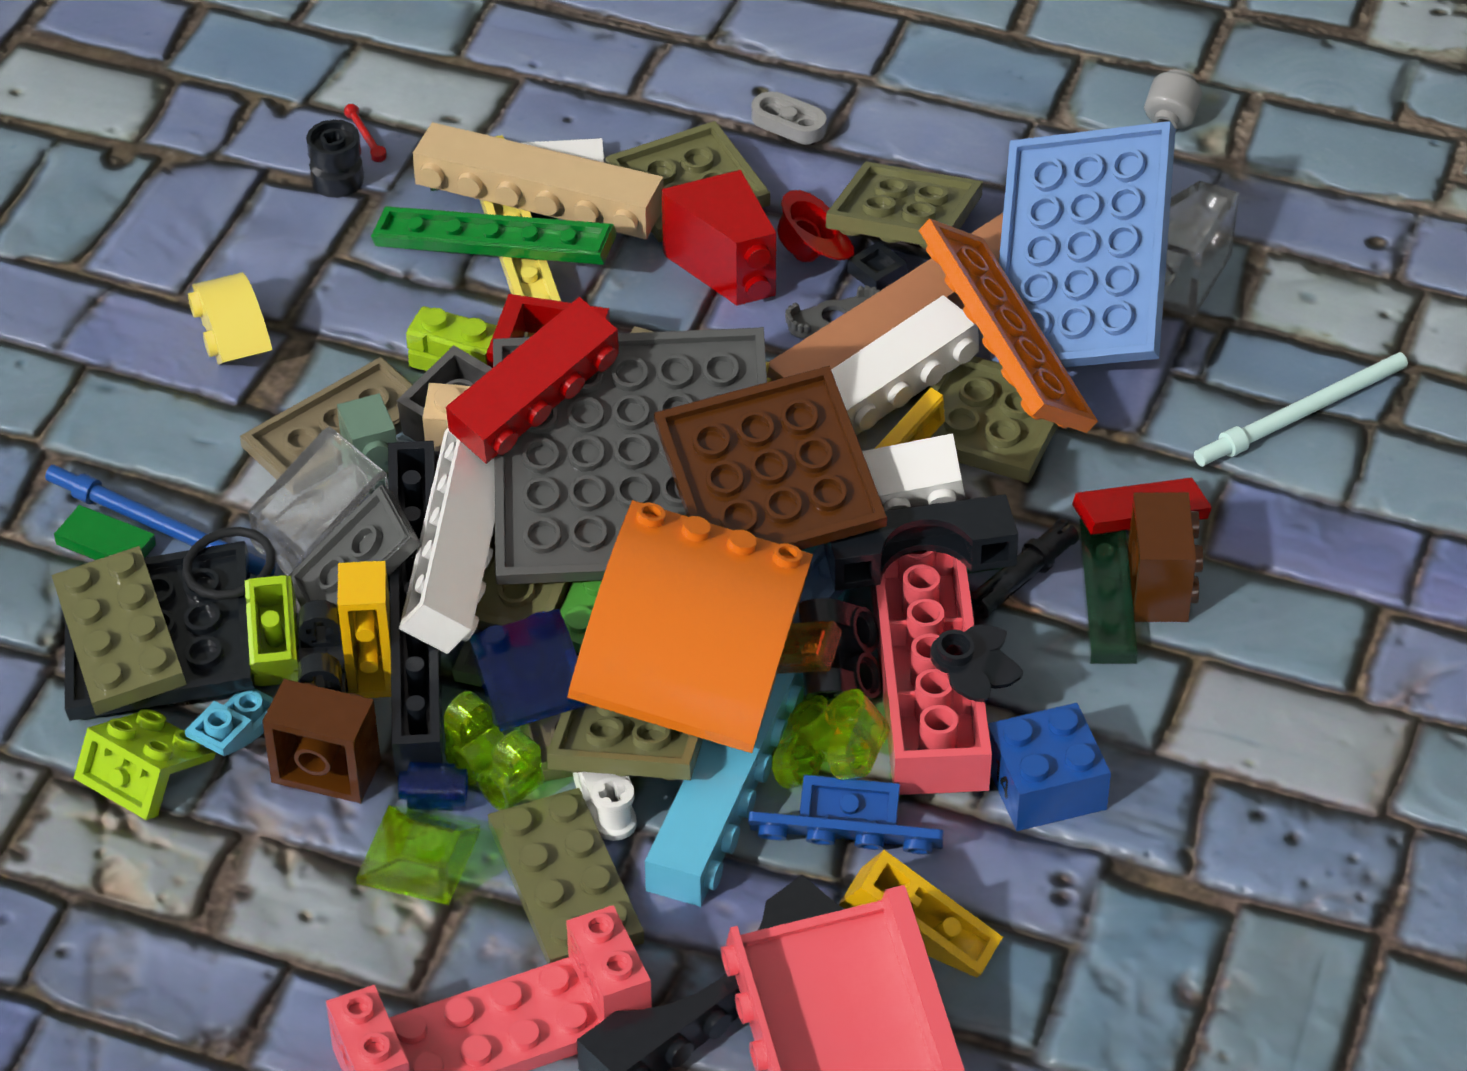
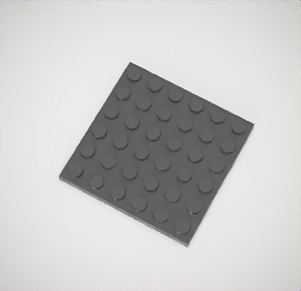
M764 327L619 333V354L608 369L602 372L597 371L585 381L583 388L576 396L571 399L565 398L551 410L550 415L541 425L537 427L531 426L518 437L516 444L510 451L494 457L497 585L602 580L632 500L641 503H655L664 510L687 516L654 423V412L766 383ZM530 337L493 339V367Z

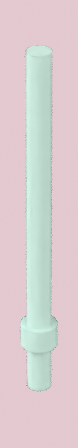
M1398 352L1243 428L1235 426L1222 432L1218 440L1194 451L1195 461L1199 466L1203 467L1226 455L1234 457L1248 450L1250 443L1405 369L1408 366L1407 358L1403 353Z

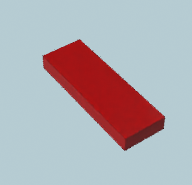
M1192 477L1078 492L1075 494L1072 502L1074 509L1091 535L1129 530L1134 493L1189 492L1191 511L1199 512V520L1208 519L1212 506Z

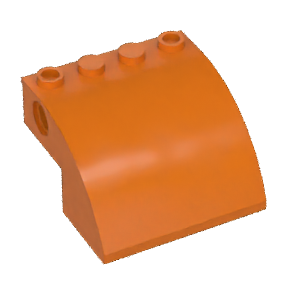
M632 500L613 547L591 612L567 698L752 753L772 694L783 651L801 600L813 554L801 551L792 544H778L755 537L746 530H731L711 524L702 517H688L664 510L655 503H641Z

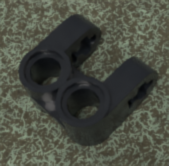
M817 598L800 602V629L814 633L818 650L826 659V661L820 664L819 668L803 672L805 698L831 706L876 698L882 689V674L877 660L870 653L877 648L879 642L878 624L872 612L866 607L832 598Z
M327 600L310 601L304 604L299 611L298 682L312 683L318 687L348 693L338 606ZM316 622H323L324 626H316Z

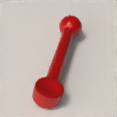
M355 104L346 105L344 115L348 119L353 120L371 149V160L374 162L385 161L387 158L386 148L377 145L359 116L358 106Z

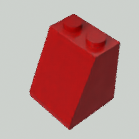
M741 170L662 189L663 253L669 260L736 306L776 296V231Z

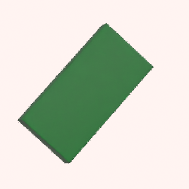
M78 505L54 533L56 545L94 560L140 546L143 557L146 558L156 546L154 533Z

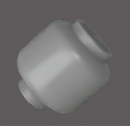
M1173 69L1159 74L1152 82L1144 105L1146 115L1154 123L1171 121L1175 129H1184L1190 126L1194 121L1202 98L1201 87L1190 73L1183 70Z

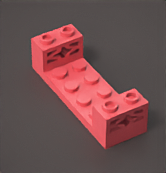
M614 905L566 920L569 957L413 1010L388 1017L375 985L327 1000L326 1006L332 1048L342 1071H530L578 1054L577 1039L615 1011L652 1008L651 979Z

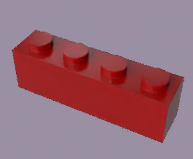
M578 297L446 406L449 431L486 464L498 454H506L513 448L518 437L531 426L537 427L541 425L555 406L565 398L571 399L576 396L583 388L585 381L597 371H605L614 363L619 354L618 329L581 297Z

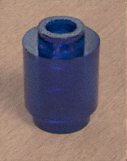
M409 762L408 771L399 772L398 799L407 800L408 810L454 812L455 807H466L468 769L456 768V763Z

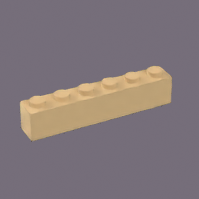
M434 122L431 123L413 151L415 184L563 220L614 224L617 233L642 239L648 238L662 213L663 176Z

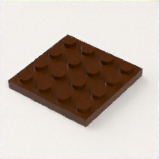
M830 366L654 412V423L688 517H702L711 524L731 530H746L755 537L778 544H792L800 550L887 526L885 510Z

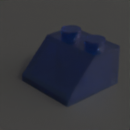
M559 608L548 612H536L526 619L503 626L495 625L488 627L480 633L473 634L469 639L479 678L500 732L589 705L567 698L578 658Z

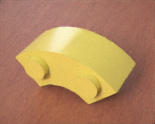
M243 272L192 284L194 292L188 293L190 309L194 318L201 317L202 325L206 328V332H203V339L209 357L216 356L218 365L273 350L256 295L247 276Z

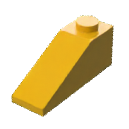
M886 850L881 851L861 867L840 901L839 906L847 909L880 901L886 889L905 885L927 955L976 978L982 974L1003 936Z

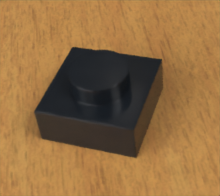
M878 241L848 259V273L865 286H870V288L876 287V290L881 291L907 274V262Z

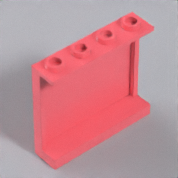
M905 885L886 889L880 901L740 935L738 926L730 927L726 946L721 947V957L727 976L735 975L740 993L735 994L736 1008L741 1023H749L755 1041L749 1042V1049L756 1071H965Z

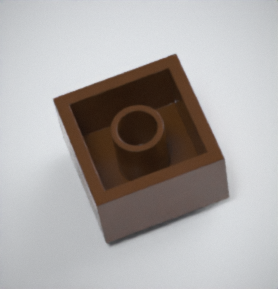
M1145 492L1133 494L1127 550L1133 622H1188L1191 603L1199 602V578L1194 576L1195 572L1203 571V546L1195 545L1194 539L1199 538V512L1191 511L1189 492Z
M283 679L262 721L271 782L361 803L381 762L374 699L366 698L356 693H344L318 687L312 683H300Z

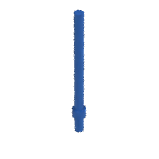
M54 464L46 471L45 479L71 491L73 498L89 505L94 502L190 546L207 535V533L103 487L100 480L85 473L76 475ZM220 539L210 543L206 547L223 545L228 543ZM249 552V572L258 576L266 560ZM275 565L274 569L272 570L271 574L269 575V577H271V576L274 575L275 570H276V565Z

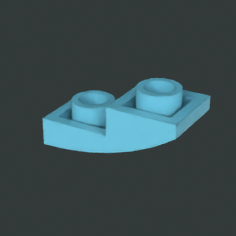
M254 689L236 692L224 705L214 700L185 730V735L189 739L222 756L234 753L264 734L262 721L274 698Z

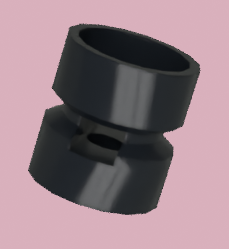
M335 119L322 121L314 125L306 136L313 189L321 195L334 198L349 196L357 192L364 181L358 129L352 123Z

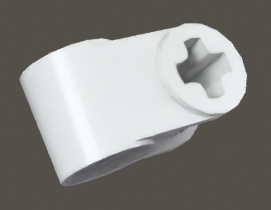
M572 772L576 788L579 787L601 837L606 840L617 841L632 835L637 827L636 814L631 805L635 798L634 786L629 776Z

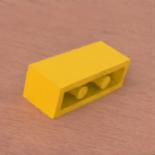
M386 561L338 563L337 606L348 693H356L366 698L391 697L390 597Z

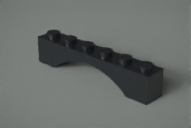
M801 875L766 901L763 919L758 930L843 909L804 875ZM725 973L719 980L696 994L670 1004L642 1010L615 1011L577 1039L579 1070L667 1071L671 1067L681 1066L690 1058L695 1049L710 1038L716 1039L720 1037L730 1024L739 1017L735 1003V994L740 993L735 975L728 977Z

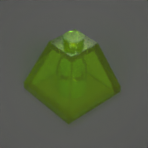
M389 805L357 874L356 883L449 905L479 836L480 825Z

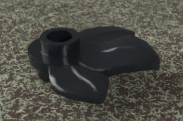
M975 625L965 632L961 630H948L943 632L932 643L930 658L933 665L940 671L947 673L951 687L958 694L969 700L987 702L990 698L991 688L999 689L1011 686L1023 677V670L1020 666L1000 651L1007 635V631L989 625Z

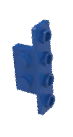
M804 775L799 816L750 811L748 818L750 830L758 831V837L775 841L786 840L787 834L807 836V842L817 845H834L835 839L854 840V846L868 850H881L884 848L885 843L903 845V851L919 855L932 854V848L942 849L944 841L943 830L897 825L900 784Z

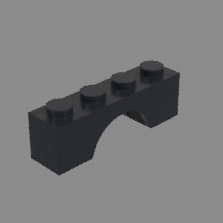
M1003 494L885 511L887 516L886 527L824 544V552L834 590L839 591L880 585L884 572L891 563L904 555L919 551H935L948 554L961 561L971 572L1017 566L1018 531L1007 496Z

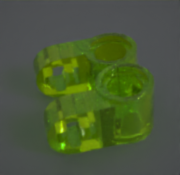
M859 689L845 691L838 695L831 703L822 695L809 697L798 704L789 716L787 727L772 759L774 777L783 788L802 787L804 775L817 776L823 762L828 761L831 772L839 780L863 778L872 770L880 749L889 735L890 725L864 692Z
M465 691L452 700L444 714L445 756L453 772L464 783L472 786L478 783L484 797L499 811L513 807L544 784L541 749L535 741L520 730H514L505 736L493 724L491 706L472 691Z

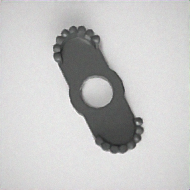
M859 286L854 297L842 300H827L815 307L800 310L799 305L793 303L785 311L788 331L796 337L807 338L831 323L822 318L825 312L837 310L845 314L880 290H876V287Z

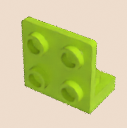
M144 709L138 713L110 719L108 722L88 727L74 779L139 817L149 820L159 815L170 774L214 760L216 752L186 737L185 730H181L167 722L163 714L154 710Z

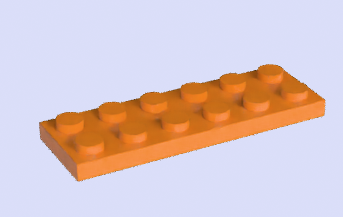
M929 219L919 229L920 234L928 245L926 251L935 262L940 264L946 274L944 278L946 284L959 295L965 305L963 307L965 315L978 326L983 334L982 342L984 346L999 360L1003 367L1001 369L1003 377L1018 391L1022 398L1020 403L1024 411L1036 420L1044 419L1056 423L1064 429L1069 427L1087 433L1098 422L1097 418L984 238Z

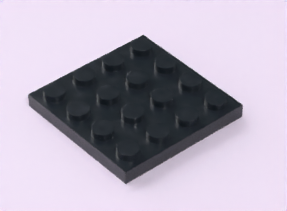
M245 541L202 549L192 563V574L195 581L205 588L218 591L235 589L245 585L244 581L250 579L249 552ZM189 550L144 558L187 685L96 715L65 620V711L69 721L254 690V674L251 671L249 660L247 602L245 595L235 599L214 600L201 597L188 588L182 575L183 559Z

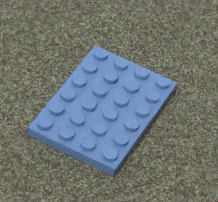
M1171 121L1010 140L999 264L1064 367L1159 359L1176 129ZM990 352V361L1000 363L997 357Z

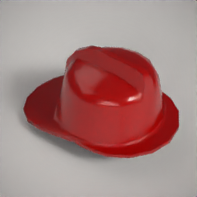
M790 190L784 194L781 201L783 213L777 225V235L782 245L797 260L813 262L820 255L835 260H848L853 257L854 247L847 235L842 234L840 230L826 228V213L830 208L821 199L802 190Z

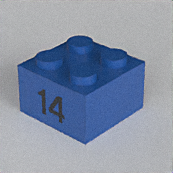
M1078 703L988 723L992 751L991 776L1016 831L1107 810L1111 772Z

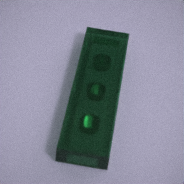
M1080 518L1079 540L1090 664H1137L1138 650L1126 530L1091 535Z

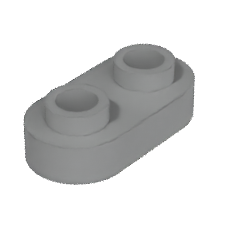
M764 92L757 95L752 101V121L762 129L805 145L821 140L826 134V114L816 106L779 92Z

